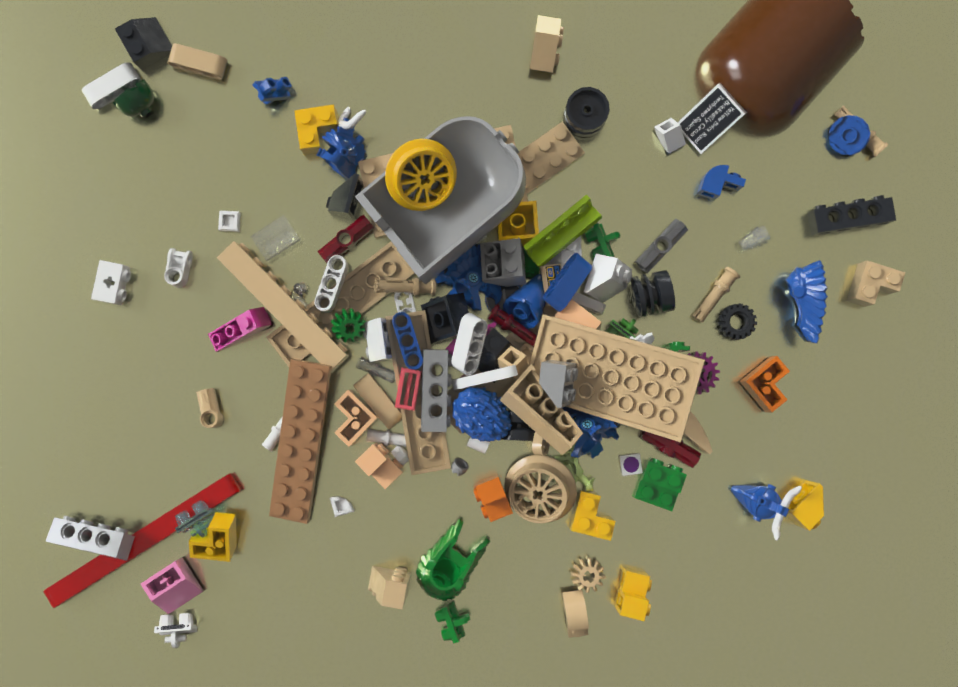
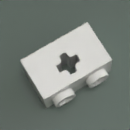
M100 260L91 299L122 305L127 295L125 290L126 284L131 277L130 267Z

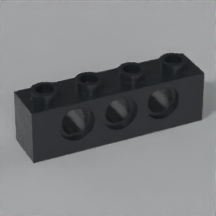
M884 195L872 197L871 201H865L862 198L853 200L852 204H845V201L834 203L833 207L826 208V205L813 207L814 210L807 213L811 236L892 223L896 221L892 197L884 198ZM868 208L872 209L873 216L868 213ZM848 211L854 214V219L849 217ZM829 214L834 216V222L829 220Z

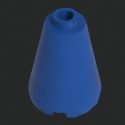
M537 274L526 285H523L506 298L503 304V310L508 314H513L514 319L526 328H534L539 323L546 301L543 300L542 275Z

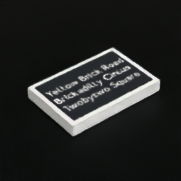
M719 83L678 123L681 125L683 135L702 154L747 112Z

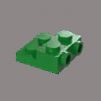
M655 458L652 459V462L646 460L633 497L673 511L677 496L681 493L687 474L682 473V468L674 465L671 468L663 466V461Z

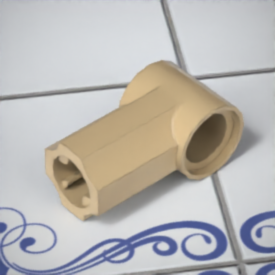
M215 388L196 392L201 411V424L206 428L220 427L223 424L224 417L219 410ZM213 414L215 416V422L213 424H210L209 417Z

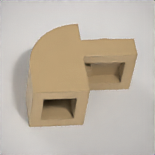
M527 343L519 350L510 346L498 358L499 368L516 365L518 375L513 376V378L517 380L529 367L534 347Z
M583 590L562 592L568 638L588 635L589 624Z

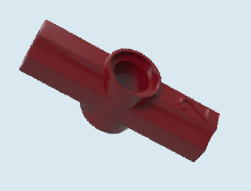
M363 214L347 228L340 230L336 237L317 252L328 263L332 256H341L347 250L352 249L359 240L374 229V226ZM345 235L351 236L348 244L341 243Z
M642 431L640 437L643 440L656 446L659 451L669 457L676 458L691 468H694L699 462L701 453L683 443V440L678 442Z

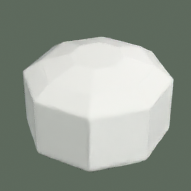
M396 446L391 451V454L402 465L409 461L408 453L403 447Z

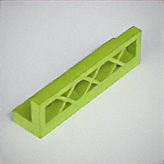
M586 194L523 247L527 255L540 269V266L547 264L601 220L602 216L592 206L591 199Z

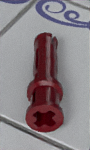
M496 304L487 319H492L501 325V329H508L534 347L537 335L516 321L513 314H508L500 308L499 304ZM519 329H520L521 331H523L524 333H526L528 336H530L532 339H530L529 337H527L526 335H524L522 332H520Z

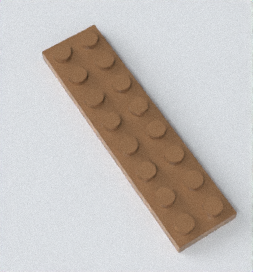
M298 359L290 360L269 512L271 517L304 524L310 522L332 368L330 365Z

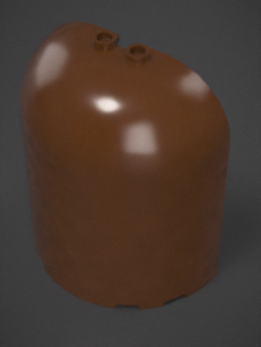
M748 0L702 51L696 66L698 86L703 95L706 96L717 84L721 83L747 112L735 123L742 130L757 136L779 134L788 129L862 47L864 42V36L861 34L863 29L860 17L855 16L851 11L853 5L849 0Z

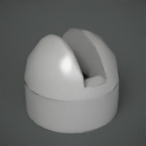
M456 458L451 466L452 473H457V476H462L469 468L467 462L460 458Z

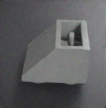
M520 238L480 243L483 282L505 287L526 285L524 247Z
M557 360L541 362L539 379L541 387L557 408L570 405L571 402H574L576 390L573 389L574 381L578 377L576 363Z

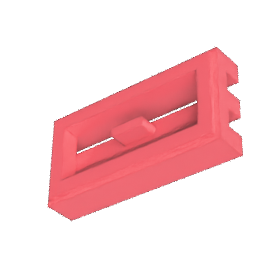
M401 367L395 408L415 411L421 370ZM405 372L409 374L404 402L400 404ZM413 374H417L411 406H409L407 404L409 399Z

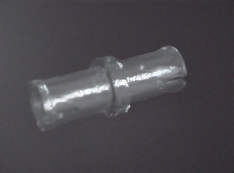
M362 356L359 358L356 368L372 374V377H380L391 383L395 381L393 370L382 366V363L370 362Z

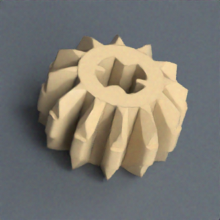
M590 557L587 558L586 563H584L583 559H579L581 566L579 567L577 564H574L573 567L577 571L571 572V576L576 577L572 580L573 584H578V590H582L585 586L586 593H589L590 587L596 592V584L603 586L599 579L606 578L605 574L601 573L604 567H598V560L592 563ZM586 571H589L591 575L590 579H587V577H583L586 576Z

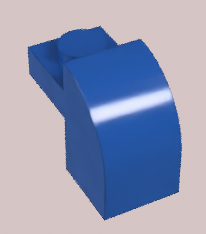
M718 165L704 175L697 194L716 200L720 196L723 186L739 191L744 187L746 179L741 178V175L737 173L728 174L729 165Z

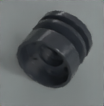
M667 270L652 273L651 282L646 274L641 275V281L638 276L631 278L632 302L639 317H645L647 313L654 315L655 305L660 313L675 310V294Z

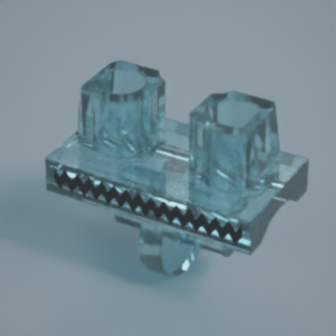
M200 500L191 506L196 514L192 518L187 511L180 512L175 516L178 524L175 528L177 533H187L190 531L192 537L197 534L201 537L207 535L206 528L209 527L210 522L206 520L215 514L214 508H209L204 501Z

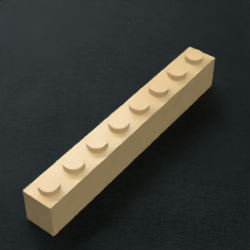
M233 241L217 259L321 364L332 366L331 373H333L349 357L346 353L348 349L340 341L336 343L332 339L334 335L326 327L322 329L318 325L320 320L314 314L308 315L304 310L306 306L299 299L295 301L290 296L292 292L285 285L281 287L276 282L278 278L271 271L267 273L262 268L264 264L257 257L253 259L248 254L250 249L245 244L241 243L239 245Z

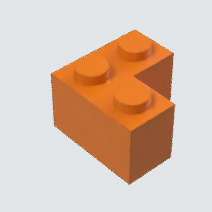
M770 356L744 377L740 383L764 412L772 413L787 401V398L777 388L775 383L789 373L790 370L778 356Z
M498 474L476 482V488H474L473 492L477 502L481 501L483 504L481 510L485 519L489 518L490 522L513 514Z

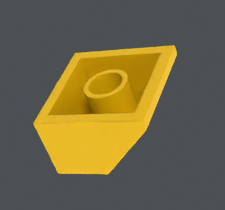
M806 480L801 485L800 493L791 501L787 517L796 526L810 531L820 525L821 518L824 516L823 486L820 483Z

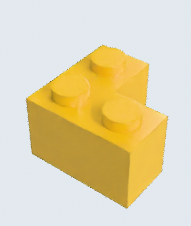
M334 104L294 110L300 150L304 155L318 153L319 148L323 149L321 133L331 132V129L338 130V114Z
M578 489L569 526L570 530L611 541L616 521L613 518L597 514L601 496L597 493Z
M215 512L209 527L196 526L189 540L190 558L230 562L237 547L236 514Z
M623 568L614 606L621 616L645 621V617L649 616L651 604H649V600L646 598V593L651 590L652 580H650V576L647 573Z

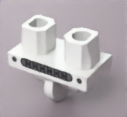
M191 613L179 614V625H173V615H161L159 626L154 628V633L171 635L165 637V643L171 642L172 648H178L180 642L187 639L186 635L180 634L197 632V626L193 624V615Z

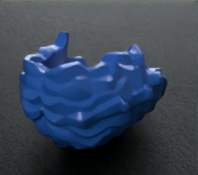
M467 387L459 393L458 398L454 399L452 404L456 427H459L461 433H467L471 436V439H478L479 441H499L501 438H504L508 435L507 431L511 430L512 425L509 418L510 413L506 410L507 406L500 401L502 397H497L496 392L487 391L485 387Z

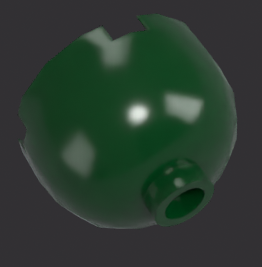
M145 79L135 84L137 87L128 88L114 100L113 104L122 114L128 117L138 115L144 117L152 111L150 107L154 103V93Z

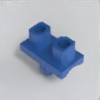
M281 77L277 80L266 78L263 81H255L252 84L258 91V98L265 104H271L275 100H285L291 97L288 90L292 85L287 77Z

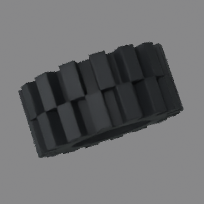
M741 303L726 307L720 312L721 315L718 316L720 320L717 323L718 326L720 325V332H723V335L731 340H740L750 336L756 329L754 326L757 325V321H755L757 317L753 315V309H749V306ZM734 314L741 315L744 319V326L739 330L734 329L730 324V319Z

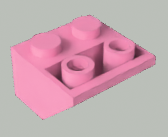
M183 557L141 583L151 602L168 614L203 592L202 587Z

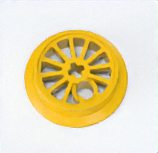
M415 139L400 146L389 159L385 172V182L390 196L400 206L413 211H426L442 204L453 191L457 178L456 163L452 154L445 146L431 139ZM430 155L427 165L425 167L423 156ZM419 156L420 166L417 167L412 159ZM437 157L440 162H438L433 168H431L435 158ZM408 163L413 166V172L404 169ZM444 166V172L436 173ZM402 173L412 176L410 179L401 180ZM423 175L426 176V178L420 179V176ZM439 181V186L432 190V184ZM412 184L405 191L402 189V185ZM417 189L414 197L408 196ZM422 190H424L425 198L419 199Z

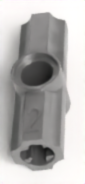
M675 219L635 261L637 266L645 273H648L688 231L686 225L682 221ZM657 242H663L666 249L664 251L658 249Z

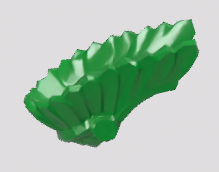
M460 518L456 525H452L446 531L445 536L441 537L434 547L428 550L427 555L421 557V562L417 565V582L428 596L437 600H452L462 593V590L466 588V583L469 582L470 575L478 565V561L485 553L486 546L491 542L487 538L467 558L463 556L461 552L453 548L463 526V520Z

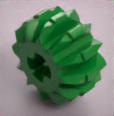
M342 308L343 314L335 313L337 319L331 320L332 325H334L331 327L333 333H336L335 337L337 339L342 338L343 342L346 343L348 338L352 342L355 341V336L361 338L360 331H365L363 326L365 320L361 318L359 311L354 312V309L350 308L347 313Z

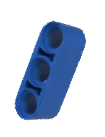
M574 253L543 295V300L558 312L562 311L592 270V265L578 253Z
M398 312L392 318V325L405 365L409 369L415 370L421 367L423 357L410 316L405 312ZM399 315H403L407 319V324L404 327H399L396 324L395 320ZM405 335H410L413 338V343L406 347L402 344V338ZM412 354L417 355L419 358V362L415 366L408 364V357Z

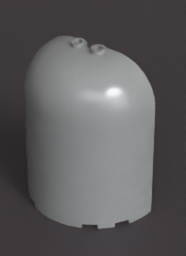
M465 116L451 119L437 127L424 138L437 141L445 146L452 154L456 163L457 178L454 189L450 196L439 206L426 211H413L400 206L388 192L385 172L355 196L374 222L395 245L397 251L415 274L425 284L433 280L510 216L521 203L525 193L526 174L522 161L518 156V149L512 142L506 144V136L500 130L496 132L489 123L480 118ZM430 155L423 156L425 167L427 165ZM419 156L412 159L417 167L420 166ZM437 157L435 158L431 168H433L438 162H440ZM408 163L404 168L405 170L413 172L414 170L413 166L410 163ZM444 166L436 173L444 172ZM402 173L401 180L412 178V176ZM421 175L420 179H425L426 176ZM439 181L432 184V190L439 186ZM412 184L402 185V189L405 191ZM417 189L408 196L414 197ZM422 190L419 199L425 198L424 190Z

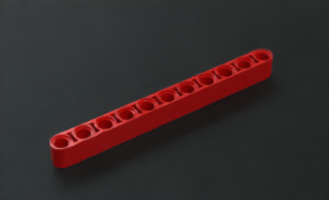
M231 473L222 477L132 534L135 538L127 561L99 555L45 589L43 593L52 608H56L178 531L177 529L184 525V523H188V521L194 519V517L196 518V516L198 517L204 511L208 512L241 491L240 487Z

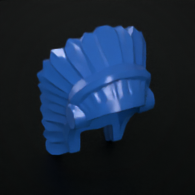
M820 260L803 268L796 267L785 279L790 289L789 294L794 298L798 307L799 318L797 326L807 341L817 344L819 334L822 332V317L826 314L824 310L827 307L825 300L828 297L825 293L828 288L825 284L824 266Z

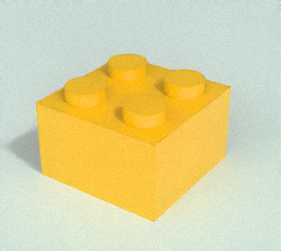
M521 202L517 209L498 225L499 241L520 238L524 246L539 234L537 202Z

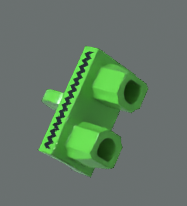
M623 318L620 323L625 328L615 320H612L607 324L606 332L627 338L631 336L635 338L629 330L635 335L639 330L633 326L636 322L635 319L628 322Z

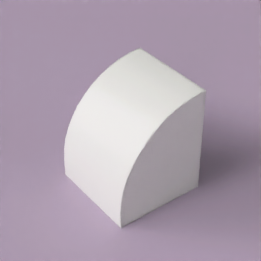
M670 118L654 127L660 143L668 153L686 145L681 125L674 119Z

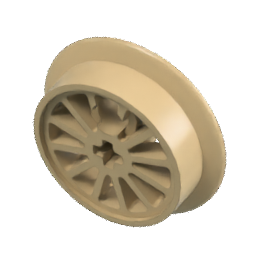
M531 455L520 459L510 468L505 479V494L509 504L520 517L529 522L549 523L559 520L572 509L576 500L577 487L572 473L563 463L549 456ZM533 472H538L537 481H535L532 475ZM542 473L549 475L546 482L542 480ZM524 475H527L530 483H528L522 477ZM555 479L558 484L549 487L550 481ZM517 483L521 484L525 488H518ZM561 489L562 494L553 493L552 491ZM523 497L529 498L532 503L525 502ZM552 499H558L562 501H560V503L558 504ZM540 504L542 505L544 511L539 510Z

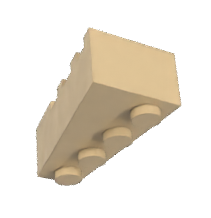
M531 364L503 395L500 401L563 455L572 448L583 432L567 411L556 407L539 384L540 378L535 372L536 369Z

